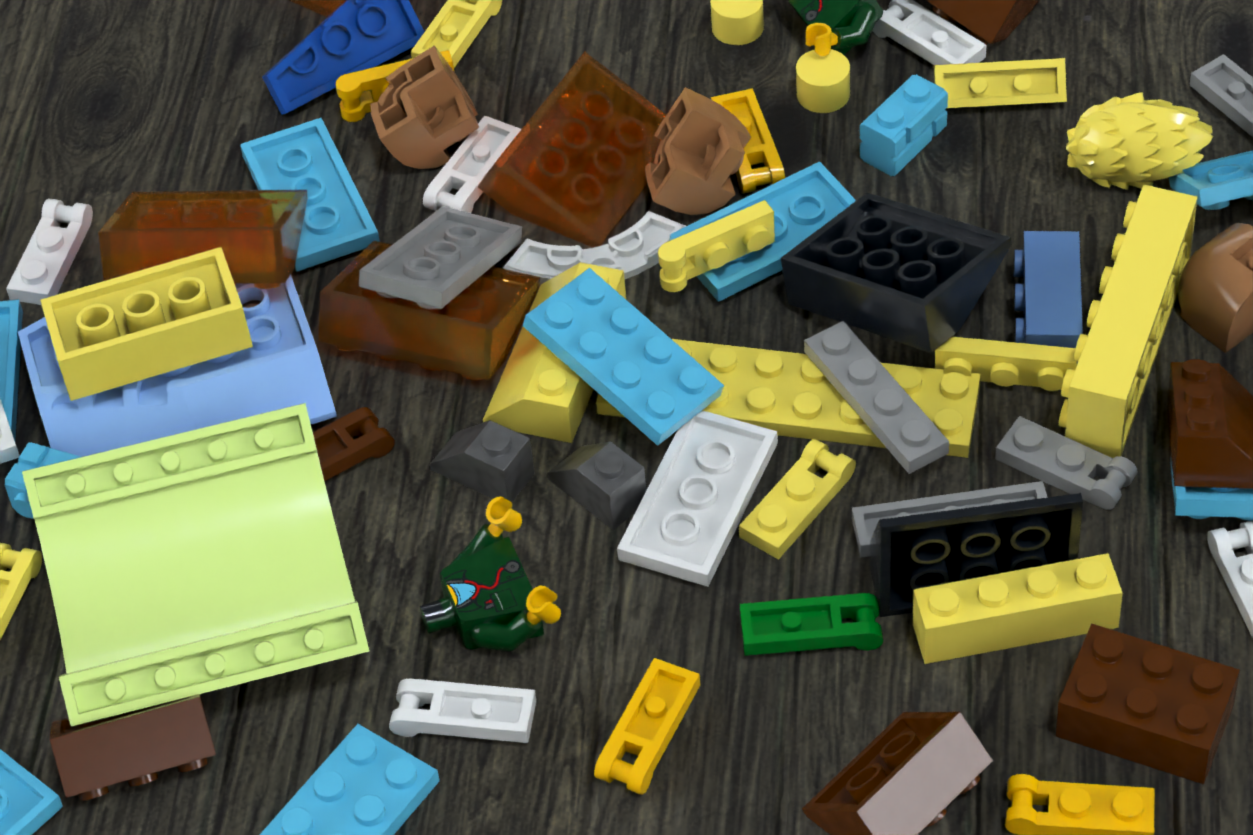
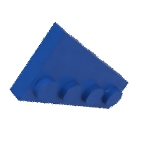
M346 0L265 73L262 78L281 115L336 88V80L340 76L374 68L414 47L425 31L409 0Z

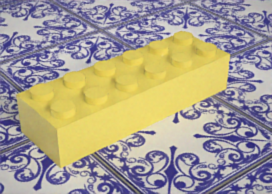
M1143 185L1138 201H1129L1123 223V228H1127L1125 235L1117 234L1112 249L1111 260L1115 261L1114 266H1105L1101 277L1099 293L1103 294L1101 301L1093 299L1087 318V327L1090 328L1089 334H1080L1077 341L1074 361L1078 362L1075 370L1068 368L1064 376L1061 396L1068 399L1064 400L1059 417V426L1066 428L1065 437L1111 458L1122 456L1178 295L1181 273L1191 256L1198 196Z

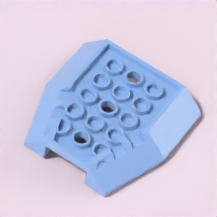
M266 226L148 260L120 275L123 276L222 247L241 304L243 305L251 300L262 301L254 307H243L253 345L251 348L71 401L57 361L45 317L18 331L33 392L50 447L83 457L306 403L310 424L337 417L319 353L274 226Z

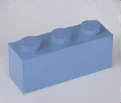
M1024 231L1023 250H1014V277L1023 278V284H1015L1014 311H1023V318L1015 319V343L1076 348L1080 334H1083L1079 232Z

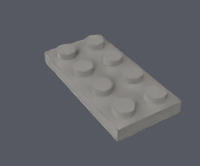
M442 206L360 269L359 287L376 291L381 297H399L414 301L425 309H442L521 243L522 226Z

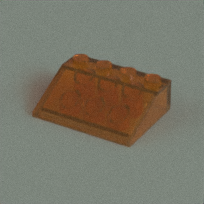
M584 51L493 164L478 188L517 217L590 247H598L647 185L645 166L649 162L654 164L655 154L661 139L654 135L666 114Z
M307 190L131 192L98 232L103 280L106 281L222 247L235 286L237 283H254V287L259 289L279 287L282 283H286L295 267L308 200Z
M373 241L320 291L318 341L334 344L336 348L344 351L360 350L377 354L383 360H403L416 363L426 370L443 369L460 373L463 377L470 380H489L507 359L525 319V315L540 286V277L491 267L442 309H425L420 307L417 302L399 297H381L376 291L359 287V270L392 245Z

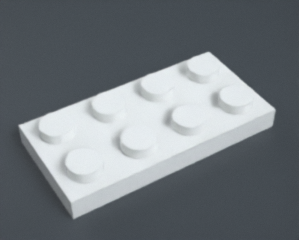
M703 410L679 428L617 547L618 560L709 587L778 444L777 431Z

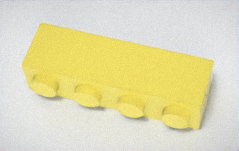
M1109 553L913 589V627L924 664L1087 634L1091 623L1108 629L1119 628L1123 592Z

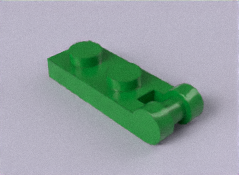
M857 593L740 604L744 656L855 646L857 649L864 651L879 648L884 640L882 627L876 622V618L880 613L878 599L870 593ZM851 618L856 622L842 623V619Z

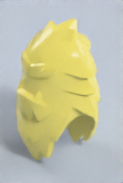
M1143 92L1121 99L1113 97L1101 105H1093L1080 116L1076 127L1067 130L1069 140L1066 145V150L1069 152L1067 165L1078 168L1083 175L1104 187L1110 188L1111 185L1125 190H1128L1129 185L1141 189L1143 185L1153 187V181L1183 173L1184 169L1190 168L1202 160L1204 155L1198 152L1211 142L1213 138L1211 135L1212 126L1199 121L1196 110L1183 106H1172L1173 103L1161 99L1144 100Z

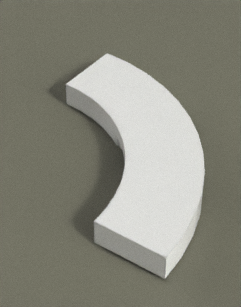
M648 211L632 227L609 238L608 244L594 248L582 249L580 245H550L526 239L503 267L504 278L520 284L540 287L544 282L581 262L623 270L624 279H627L659 263L658 249L660 246L670 241V234L686 227V225Z

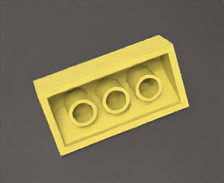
M222 247L40 300L57 361L71 401L253 347L244 310Z
M580 262L541 284L530 311L588 268L592 269L626 299L624 271ZM522 327L485 413L483 423L491 420L515 432L572 443L594 389L528 330Z

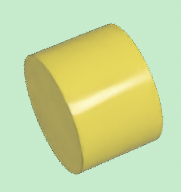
M710 0L712 32L719 41L729 45H744L755 41L761 36L764 30L763 0Z
M815 49L803 54L796 64L798 102L805 109L816 113H830L842 108L850 98V64L848 59L842 53L833 49L826 56L818 55Z

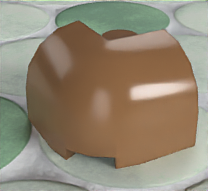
M435 45L386 77L385 79L389 83L388 87L381 94L378 102L370 104L371 116L380 141L398 161L405 166L417 169L437 168L446 164L450 159L447 148L456 142L464 140L470 133L479 128L475 117L478 113L472 100L453 69Z
M685 87L654 135L661 139L655 154L654 164L649 162L645 166L646 180L653 202L679 213L688 215L707 214L723 207L736 195L730 174L733 175L739 170L745 154L743 148L751 136L737 117L723 106Z
M1235 223L1197 249L1186 263L1179 282L1177 297L1181 307V317L1192 329L1224 353H1227L1253 333V226L1249 224Z

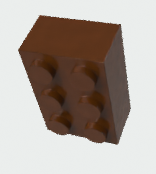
M1091 623L1058 702L1056 737L1204 784L1235 703L1240 669Z

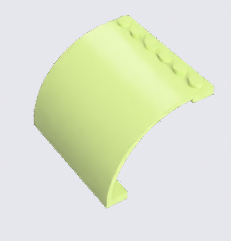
M306 403L22 471L42 548L60 632L66 674L60 675L59 681L71 726L369 652L358 602L354 599L335 526Z

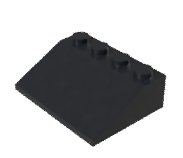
M866 193L781 257L788 304L840 322L844 321L847 325L932 353L961 329L1010 249L1012 241L1011 237Z
M1081 493L880 519L870 540V572L875 595L878 599L880 617L913 613V589L1078 559L1083 508Z

